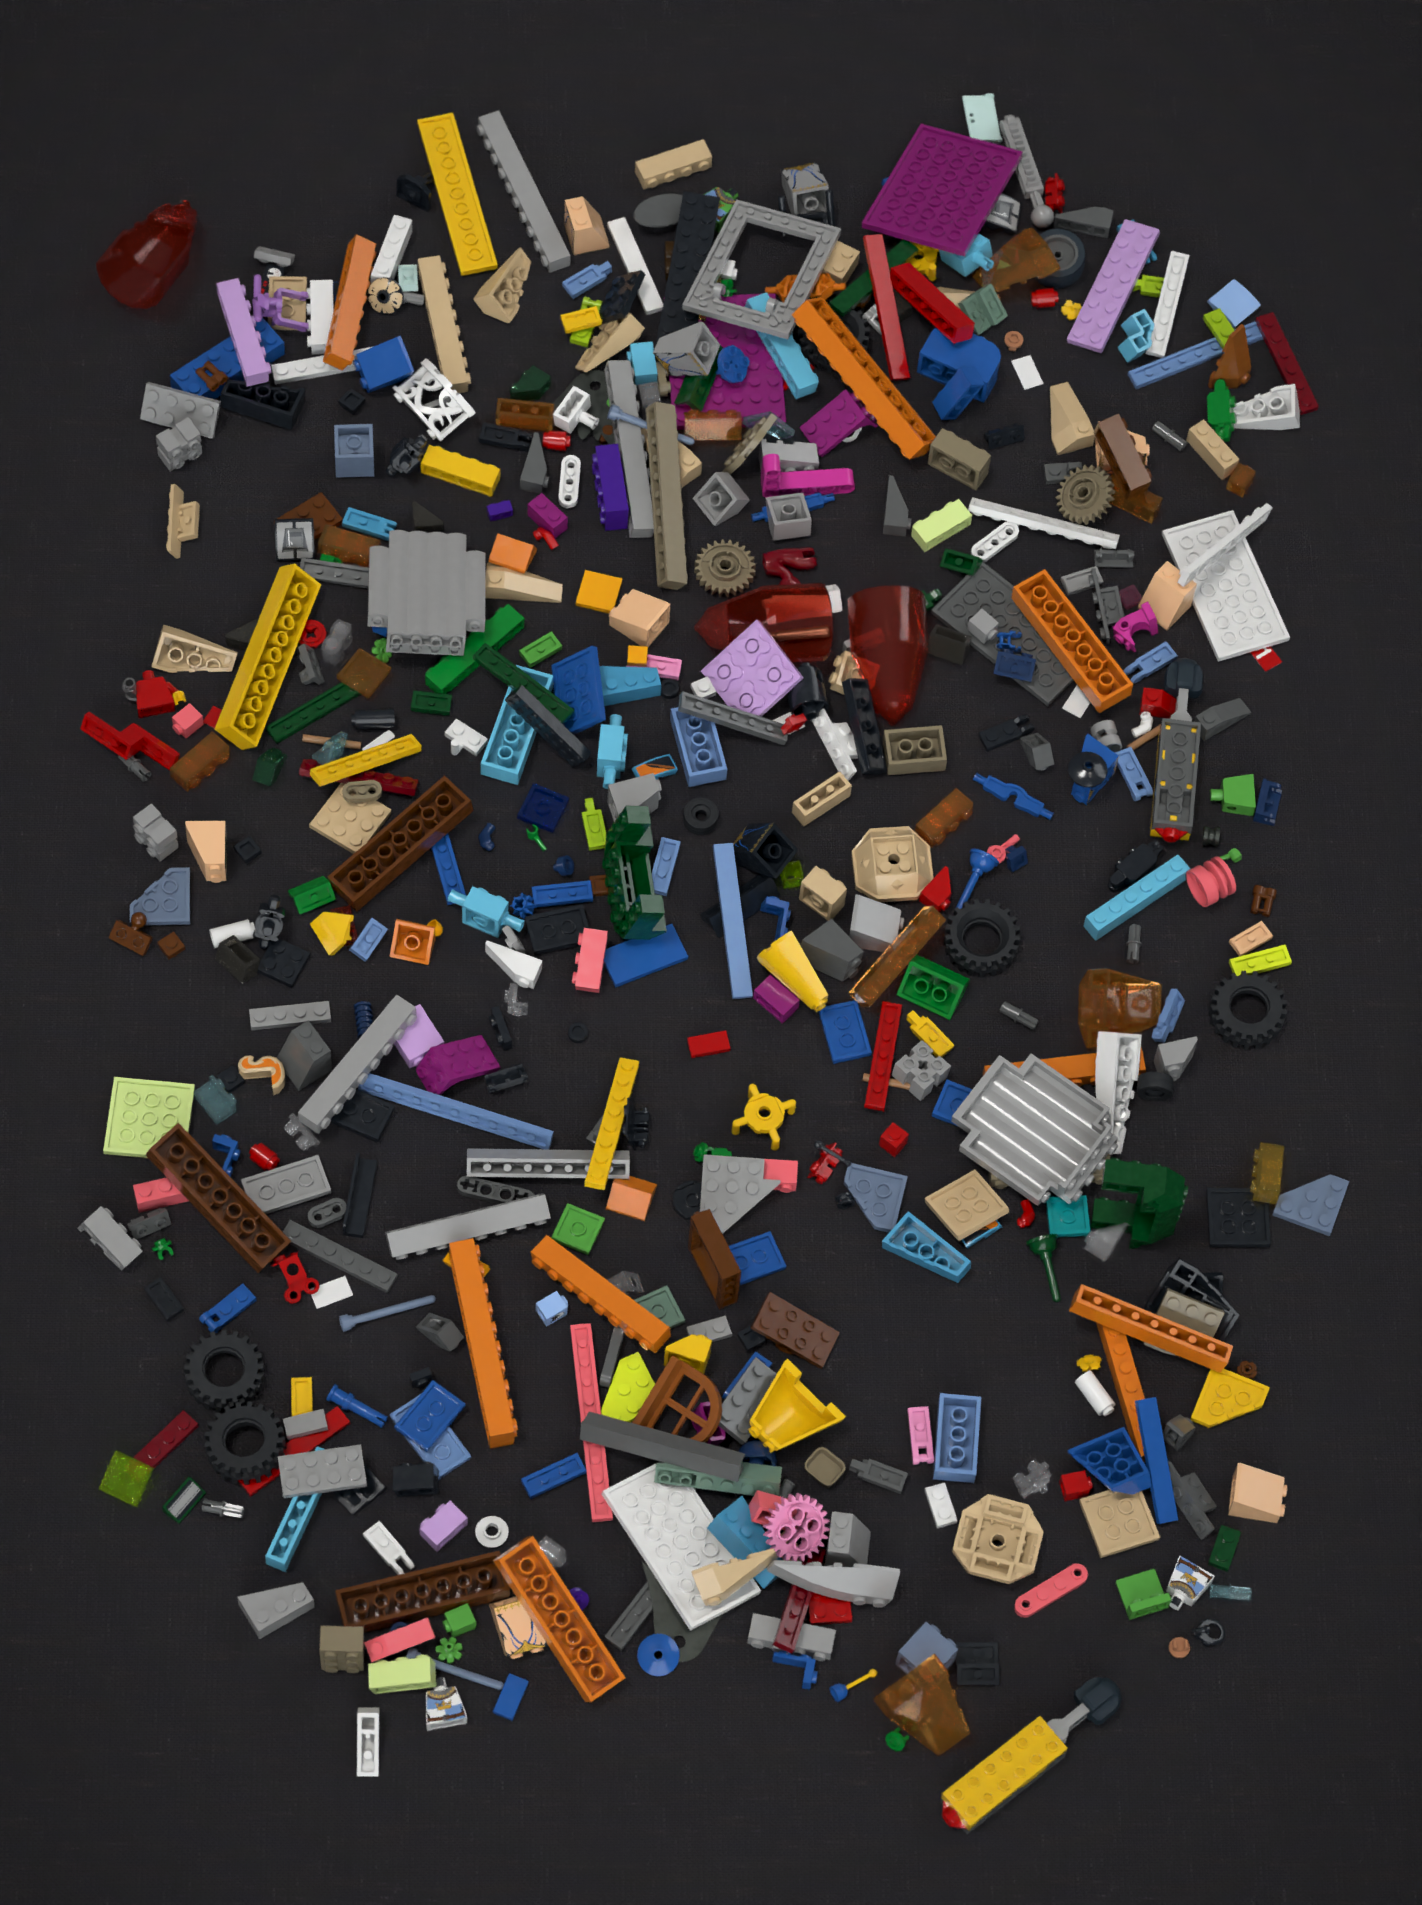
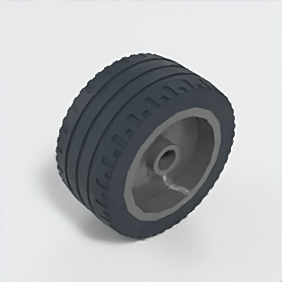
M1050 229L1043 232L1035 239L1030 250L1029 266L1033 277L1041 285L1053 289L1071 286L1079 279L1084 269L1086 258L1084 245L1079 237L1065 229Z

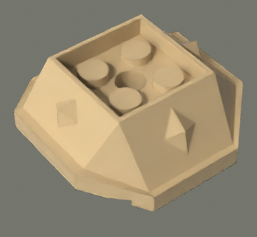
M909 826L871 828L851 853L855 890L864 893L872 900L878 902L917 900L920 897V892L934 878L930 846ZM889 861H896L897 864H891Z
M988 1494L962 1511L952 1552L968 1574L1011 1584L1034 1572L1043 1530L1028 1504ZM999 1540L1003 1545L995 1546L992 1541Z

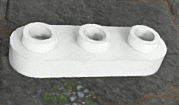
M574 455L564 457L561 464L559 504L564 508H572L578 501L581 462Z
M1012 522L1003 523L972 547L971 555L983 559V562L988 561L1017 539L1019 533L1018 526Z

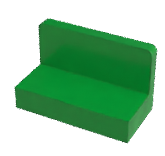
M324 876L288 890L299 914H303L336 899L330 881Z

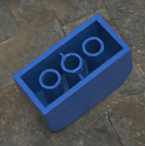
M935 328L919 353L917 373L946 385L948 380L955 375L958 368L962 366H975L985 385L975 395L974 399L984 403L997 381L1001 354L994 343L982 336L973 334L972 339L953 344L941 331Z

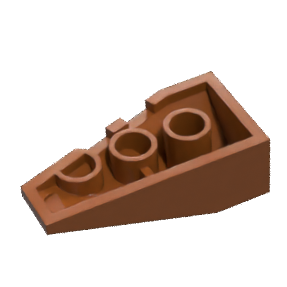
M1241 324L1228 337L1222 350L1224 354L1216 363L1219 367L1210 376L1208 384L1210 389H1214V384L1219 379H1224L1228 388H1238L1241 384H1246L1251 377V361L1245 326Z

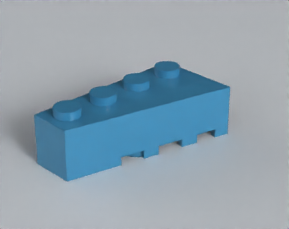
M600 666L604 706L661 695V682L657 668Z
M909 1211L882 1240L883 1249L956 1283H959L971 1269V1261Z
M743 1496L719 1513L707 1527L731 1555L737 1559L745 1560L748 1555L769 1550L772 1546L766 1544L769 1537L763 1535L765 1531L761 1524L751 1521L749 1505ZM767 1567L754 1577L763 1589L778 1578V1576L768 1572Z

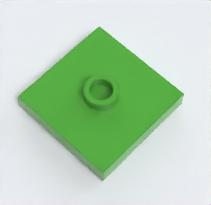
M567 1203L551 1238L559 1244L589 1255L605 1218Z

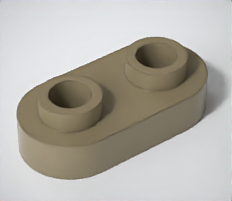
M656 362L659 397H667L668 393L671 392L670 381L666 380L668 372L660 362Z
M375 780L348 782L342 789L343 798L350 803L375 801L381 797L382 787ZM351 792H354V793H355L354 796H351V795H349V794H350Z

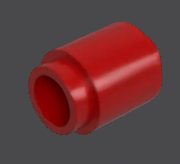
M1053 288L1037 289L1035 292H1031L1032 307H1055V303L1058 302V292L1054 291Z
M551 430L544 432L543 447H547L549 450L563 451L570 447L571 436H568L567 432Z
M263 1143L253 1145L249 1151V1159L264 1170L275 1169L280 1161L277 1154Z

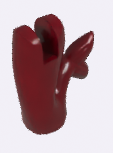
M784 548L762 555L765 574L782 578L777 590L783 591L789 587L796 590L804 589L800 581L783 565L798 570L815 568L817 566V559L812 557L815 554L814 548Z

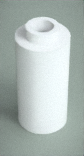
M247 919L209 929L214 949L253 939L255 926L253 922L250 923Z
M1092 1371L1082 1374L1075 1381L1077 1387L1099 1416L1104 1415L1105 1417L1114 1411L1115 1402Z

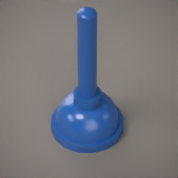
M974 848L970 850V865L973 867L971 870L972 875L956 908L961 909L963 903L968 901L979 876L990 872L994 867L998 866L999 861L989 853Z

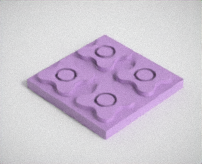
M755 620L701 670L705 677L708 676L715 690L727 706L761 717L804 678L759 620Z

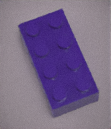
M618 444L595 446V453L592 454V473L595 475L594 486L595 491L598 493L597 505L601 512L599 513L600 524H604L605 531L628 529L629 509Z

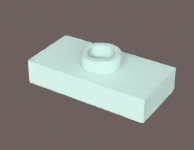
M417 264L398 265L399 285L402 291H418Z

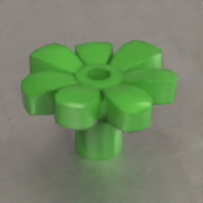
M381 638L374 642L376 647L372 648V654H376L375 660L377 662L387 663L392 656V652H386V638Z
M453 1637L449 1639V1642L446 1638H442L440 1640L442 1646H436V1653L440 1654L438 1659L441 1662L447 1659L448 1664H452L454 1658L460 1660L462 1654L458 1651L463 1649L462 1644H456V1639Z

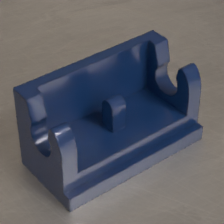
M1263 779L1253 821L1274 826L1282 793L1281 784Z

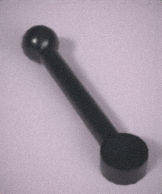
M820 1140L814 1143L816 1149L821 1148L842 1161L847 1167L851 1165L850 1159H845L823 1146Z

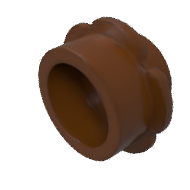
M1242 1361L1240 1366L1237 1367V1373L1252 1379L1257 1375V1367L1253 1362Z

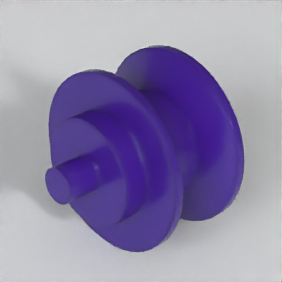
M580 1588L569 1590L580 1609L586 1608L589 1602L587 1593Z

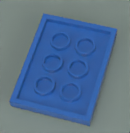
M590 646L551 665L552 674L554 675L555 696L575 710L574 714L564 723V726L575 735L606 720L597 647Z

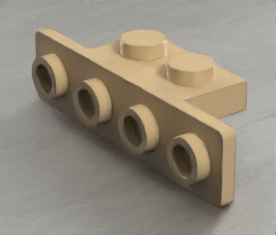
M171 484V492L169 493L170 508L168 510L169 525L167 526L168 542L166 543V548L177 559L180 558L181 542L198 538L200 504L196 501L183 504L184 492L176 484Z

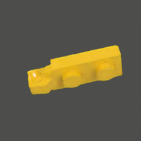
M914 1010L907 1014L906 1020L911 1024L910 1029L920 1041L923 1040L934 1050L933 1054L936 1057H943L954 1048V1044L928 1017L922 1016L920 1018Z

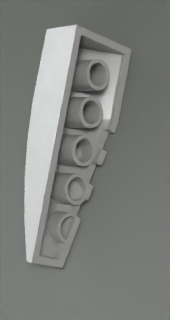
M774 1560L767 1566L768 1572L808 1591L835 1599L850 1601L855 1605L873 1604L874 1607L878 1608L886 1606L893 1600L900 1575V1569L855 1563L853 1567H842V1563L822 1566L821 1562L802 1565V1561Z

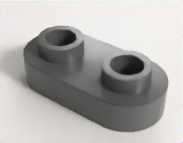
M333 1198L311 1208L308 1212L309 1224L312 1227L321 1228L342 1219L345 1216L346 1203L340 1198ZM338 1208L340 1212L335 1213L333 1210ZM319 1216L322 1219L320 1221H316L315 1217Z

